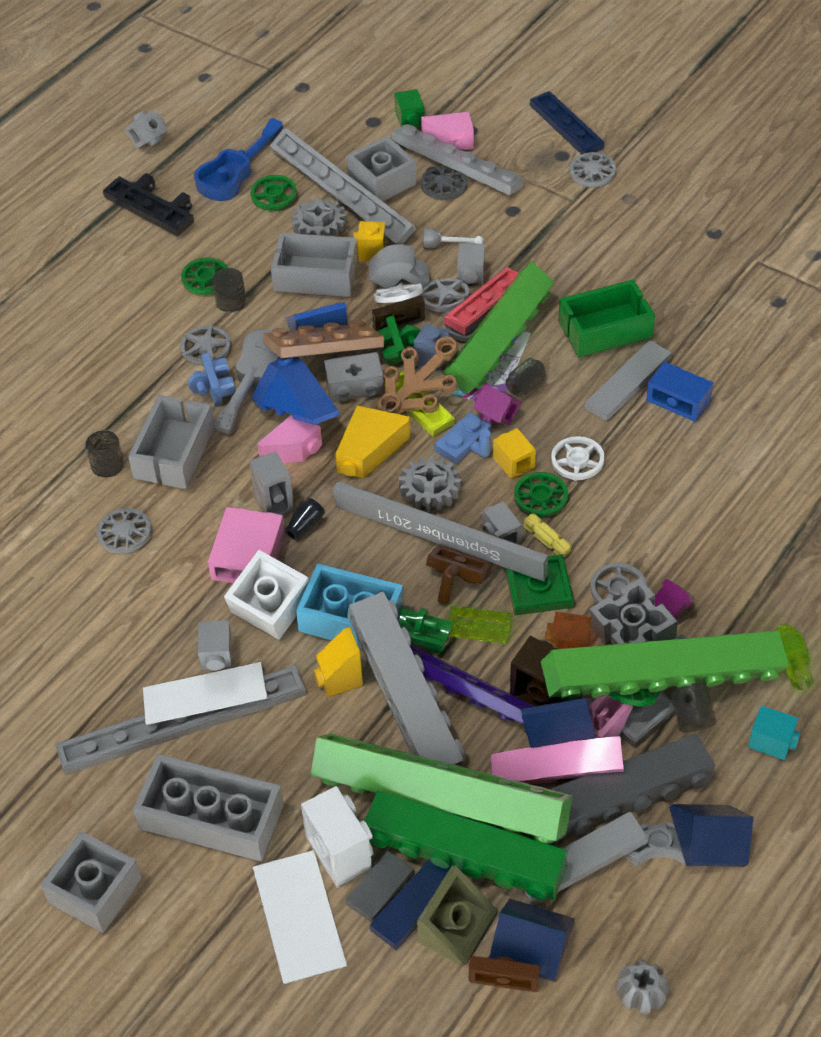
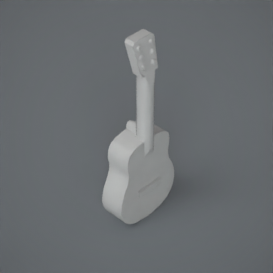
M256 330L245 337L242 345V356L236 363L237 379L240 384L226 408H222L214 423L216 431L226 434L232 432L237 417V410L247 392L253 389V387H257L268 364L276 361L279 357L264 345L263 333H272L271 330Z

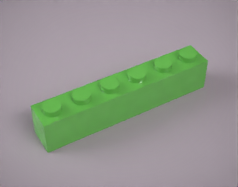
M531 261L517 274L442 374L454 376L458 388L466 395L474 388L479 390L489 379L486 376L488 371L492 373L502 360L499 356L501 354L505 355L515 344L511 340L514 337L518 338L527 328L524 324L525 321H531L539 312L537 305H542L552 293L548 290L555 281Z

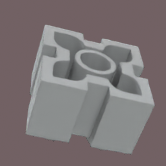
M641 578L620 590V598L615 602L609 596L590 608L591 628L604 644L611 641V645L677 639L676 619L663 604L655 607V595Z

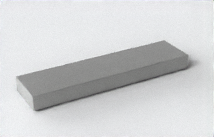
M649 340L585 402V409L608 421L652 378L663 362H668L671 359L672 352Z
M631 811L562 848L567 850L568 865L558 892L648 843V837ZM523 891L531 905L534 906L543 901L533 898L526 891Z

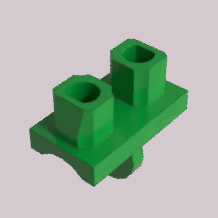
M393 315L386 318L388 327L377 331L384 336L383 348L394 344L382 350L389 366L402 362V351L408 347L414 348V340L421 331L420 328L410 324L405 325L402 330L397 326ZM411 355L406 357V359L412 358Z
M400 608L397 617L400 627H405L410 635V645L415 643L426 646L428 651L437 654L444 650L453 628V622L430 616L429 610L421 608L419 612Z

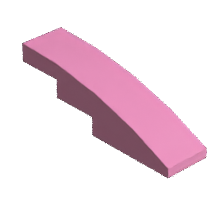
M620 736L579 740L491 754L492 775L530 785L556 783L559 779L581 778L588 774L623 772L624 770Z

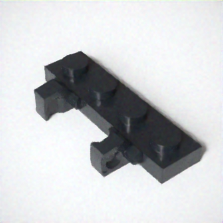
M147 173L136 182H130L118 176L102 190L104 198L177 237L194 223L193 215L188 212L192 207L190 195L182 192L172 202H168L152 194L151 192L156 187L153 176Z

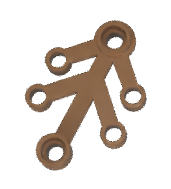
M449 336L438 339L435 343L436 354L416 374L415 365L419 360L417 351L411 347L404 349L401 353L404 363V386L398 392L396 391V384L400 380L399 371L394 366L386 367L382 372L385 381V395L380 398L377 409L402 415L404 411L424 409L427 413L436 412L439 408V402L435 395L427 394L423 398L417 399L408 398L413 393L436 390H442L445 394L456 392L458 384L452 375L427 380L444 361L455 359L458 354L456 341ZM414 355L411 359H406L407 356ZM395 374L393 377L388 378V375ZM450 382L453 383V384H452L451 386H449V387H446V386H445L447 383H450ZM430 401H433V402H434V403H433L432 405H430V406H427V405H426V404H427L428 402H430Z

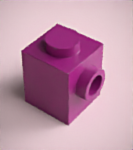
M485 383L475 395L473 409L481 412L479 418L486 422L494 424L497 421L510 426L522 401L495 386Z

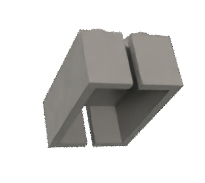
M280 233L271 265L273 291L350 297L358 264L357 238Z
M158 395L128 456L133 478L158 483V480L161 479L163 485L187 489L215 428L211 405L187 400L185 404L189 421L187 423L182 399Z

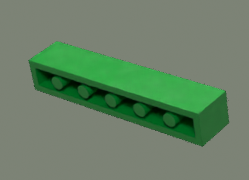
M377 790L364 820L372 834V839L369 842L377 847L386 848L389 846L398 849L403 855L410 858H417L419 856L430 859L434 865L441 868L457 866L459 870H462L465 875L471 878L479 879L484 877L493 880L495 884L502 888L512 889L514 887L526 891L528 895L539 900L548 898L555 901L568 865L567 850Z

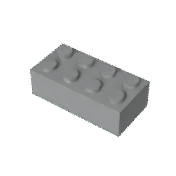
M157 754L134 805L133 812L138 829L262 862L284 803L281 785Z

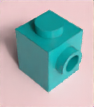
M761 705L751 731L748 748L785 760L788 750H795L801 732L795 730L798 718Z

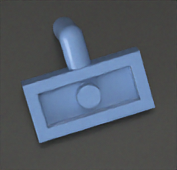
M469 412L434 444V451L455 465L471 451L482 457H488L490 455L492 425Z

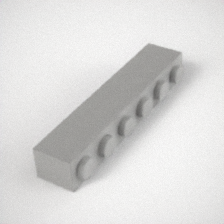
M381 592L350 604L347 617L410 753L461 767L462 757L465 756L464 749L458 739L454 740L450 733L451 723L449 717L444 710L440 711L436 700H438L436 690L431 682L427 683L423 676L424 666L418 654H413L409 646L411 644L410 635L405 627H400L396 619L398 611L392 600L388 601L385 593Z

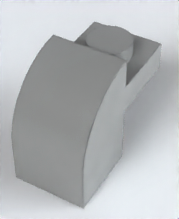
M403 244L387 246L381 249L369 261V280L384 288L394 287L401 279L411 284L421 283L422 288L429 284V265L415 258L414 248Z

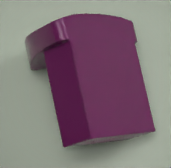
M665 579L662 583L663 586L655 595V607L663 604L677 621L684 611L693 604L695 599L684 588Z

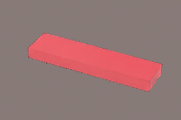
M506 267L445 315L443 324L466 335L482 322L517 276L518 272Z

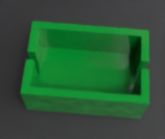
M634 279L559 299L558 322L566 337H569V342L577 357L653 338L655 314L647 300L643 299V294Z

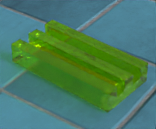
M451 606L448 621L453 622V628L449 637L507 644L511 613ZM458 617V618L473 619V621L462 620V619H455V618ZM485 621L503 623V625H501V624H493V623H485Z

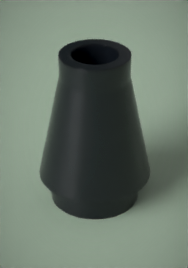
M312 498L301 501L288 526L284 529L285 533L291 539L298 541L301 536L323 521L324 508Z

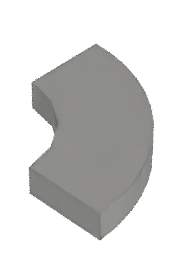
M671 822L653 825L640 824V827L648 837V843L624 856L637 867L646 860L657 857L672 858L685 865L675 826Z

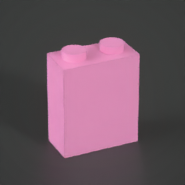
M226 507L208 560L211 580L234 583L258 550L277 560L285 535L283 515L272 512L251 511L244 508Z

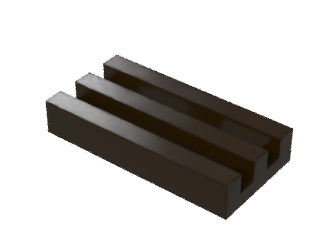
M421 295L372 310L374 330L379 331L388 327L386 318L392 315L395 317L399 328L425 320V301Z

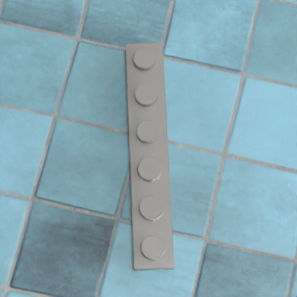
M403 125L391 132V140L505 194L512 195L523 188L525 179L517 176L515 172L499 168L491 161H484L471 152H464L456 148L454 144L445 143L436 139L432 134H425L416 130V127L412 125Z

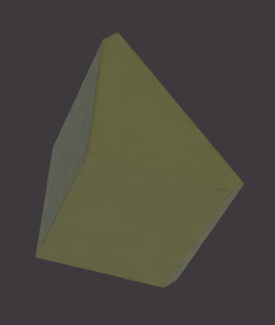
M452 866L417 920L418 943L459 965H465L498 910L457 866Z

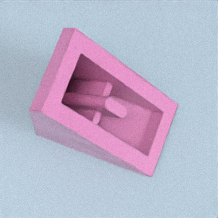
M608 695L596 698L592 703L595 739L620 736L633 706L616 701Z

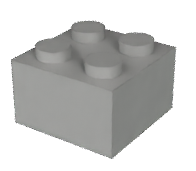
M388 136L347 155L348 176L381 201H385L417 185L416 161Z
M80 831L41 883V887L48 904L104 933L142 878L135 859Z

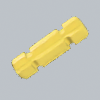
M532 513L524 519V528L530 533L535 532L534 536L552 550L554 548L553 552L556 555L563 554L565 558L571 553L572 545L566 539H560L561 535L545 522L541 523L542 519L536 514Z

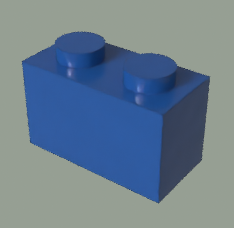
M663 362L648 382L646 401L696 422L711 401L713 382Z

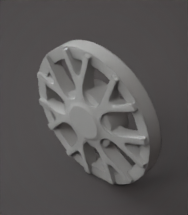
M583 153L572 161L570 175L576 183L582 186L600 187L614 179L616 164L611 157L603 153ZM575 167H583V169L574 170ZM603 171L611 172V174H605ZM583 174L586 176L584 179L580 178ZM600 177L599 181H593V179Z
M121 508L108 513L100 521L97 527V538L100 545L111 553H131L147 543L152 532L151 523L143 512L133 508ZM120 516L123 517V520H119V521H115V520H114V519L117 518V517H120ZM130 516H136L133 521L128 520ZM146 524L144 528H135L136 525ZM106 525L113 526L112 529H104ZM136 534L142 537L138 542L133 540ZM113 535L114 538H112L107 543L103 540L106 537ZM118 542L126 543V547H117Z

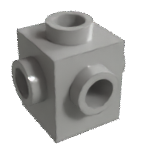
M155 109L149 113L143 110L134 115V121L124 128L136 149L147 143L150 147L162 140L160 135L167 131L164 119L161 115L157 114Z

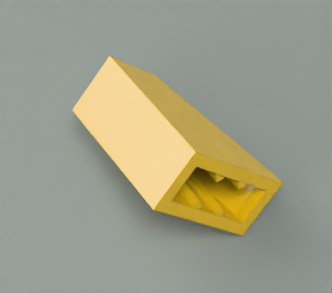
M357 405L335 454L337 473L364 479L409 440L411 436L410 417Z

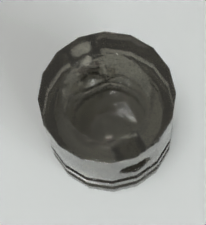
M224 268L217 271L212 277L216 307L224 312H235L242 309L246 304L242 273L234 268Z
M107 430L92 433L85 442L92 472L98 477L103 478L117 475L124 466L119 438L115 433Z
M692 684L671 692L677 723L680 724V732L698 731L709 728L717 723L716 718L713 717L715 713L712 710L713 705L706 684Z

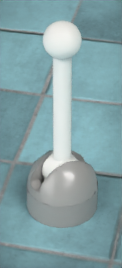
M424 227L423 248H435L441 241L484 244L482 236L475 238L441 236L438 230Z

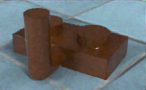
M442 545L436 546L428 554L426 566L435 568L437 572L443 574L438 595V602L442 604L449 603L456 576L461 577L468 583L481 584L491 574L493 565L492 562Z

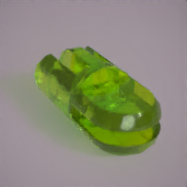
M788 624L780 625L775 631L780 632L789 666L784 670L787 671L789 679L796 690H803L798 670L809 688L813 685L814 680L809 667L811 657L805 639L794 626Z

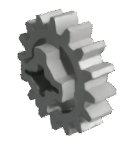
M318 197L317 201L314 202L308 199V204L299 203V209L294 208V215H291L293 232L298 234L339 237V232H344V225L347 224L344 207H339V202L331 204L330 198L326 199V201H321V198Z
M430 455L429 460L425 461L422 457H419V463L416 464L410 461L408 462L409 469L402 468V476L399 477V488L401 497H406V504L409 505L415 502L416 509L426 506V511L430 512L434 506L440 511L442 510V504L445 503L451 506L452 498L458 499L459 490H461L460 471L454 470V463L445 465V458L442 457L439 461H434V456Z

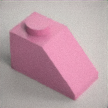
M469 112L421 117V132L432 134L436 139L445 143L454 144L460 150L474 149V130Z
M291 414L257 443L259 457L276 451L283 463L304 462L309 456L317 453L322 446L321 427L317 424L312 425L295 420Z

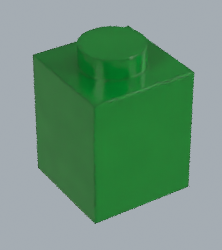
M418 89L394 93L395 113L400 126H421V117H425V112Z

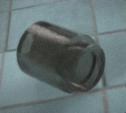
M528 358L511 371L506 379V386L509 391L515 396L528 394L546 378V370L543 363L539 360Z

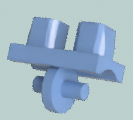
M209 353L201 354L204 373L200 371L193 373L188 380L189 389L200 395H205L209 389L214 406H223L222 397L235 393L232 376L217 379L230 375L226 358L211 361Z

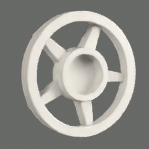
M400 283L394 287L376 290L374 299L378 303L403 301L419 296L423 293L421 283L406 285Z
M579 436L569 437L555 445L551 453V463L554 470L561 476L574 481L584 480L600 472L604 465V452L601 446L592 439ZM581 443L589 446L587 448H572L569 444ZM564 447L567 451L566 458L556 460L558 451ZM594 449L599 454V463L589 459V454ZM560 466H569L574 469V473L566 471ZM585 467L593 468L590 471L579 473L580 469Z

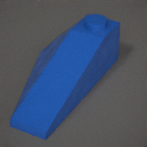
M298 356L289 358L278 357L276 361L270 362L251 396L252 401L261 410L268 411L273 408L278 415L282 416L290 413L293 419L312 425L339 416L336 406L304 361Z

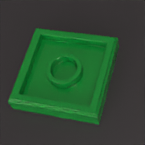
M563 554L548 556V576L545 581L505 568L514 615L574 608V598Z

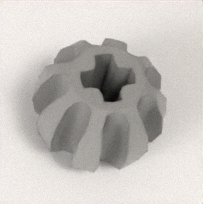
M636 960L635 966L627 964L619 973L620 978L616 982L617 994L623 997L622 1004L628 1010L638 1008L640 1014H649L651 1007L658 1010L666 1002V995L669 993L668 978L662 976L664 973L663 969L656 963L653 966L647 965L646 960Z

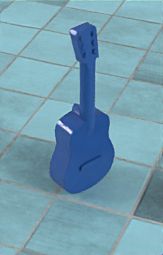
M270 118L262 131V135L245 152L243 150L225 149L215 159L199 166L194 173L197 191L204 197L215 201H226L233 198L239 192L243 180L249 177L252 172L250 160L270 140L273 141L283 129V123Z

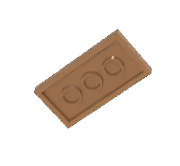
M351 320L347 325L325 323L323 327L319 328L303 325L299 326L298 330L291 331L286 328H276L272 330V333H263L264 345L280 358L384 347V336L362 320Z

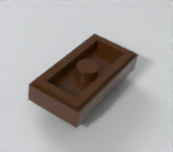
M470 955V983L538 992L540 965L519 963L509 957L492 959Z

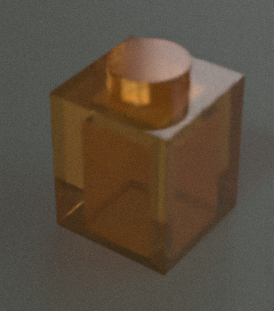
M555 611L553 623H547L545 641H550V644L557 649L588 647L592 617Z

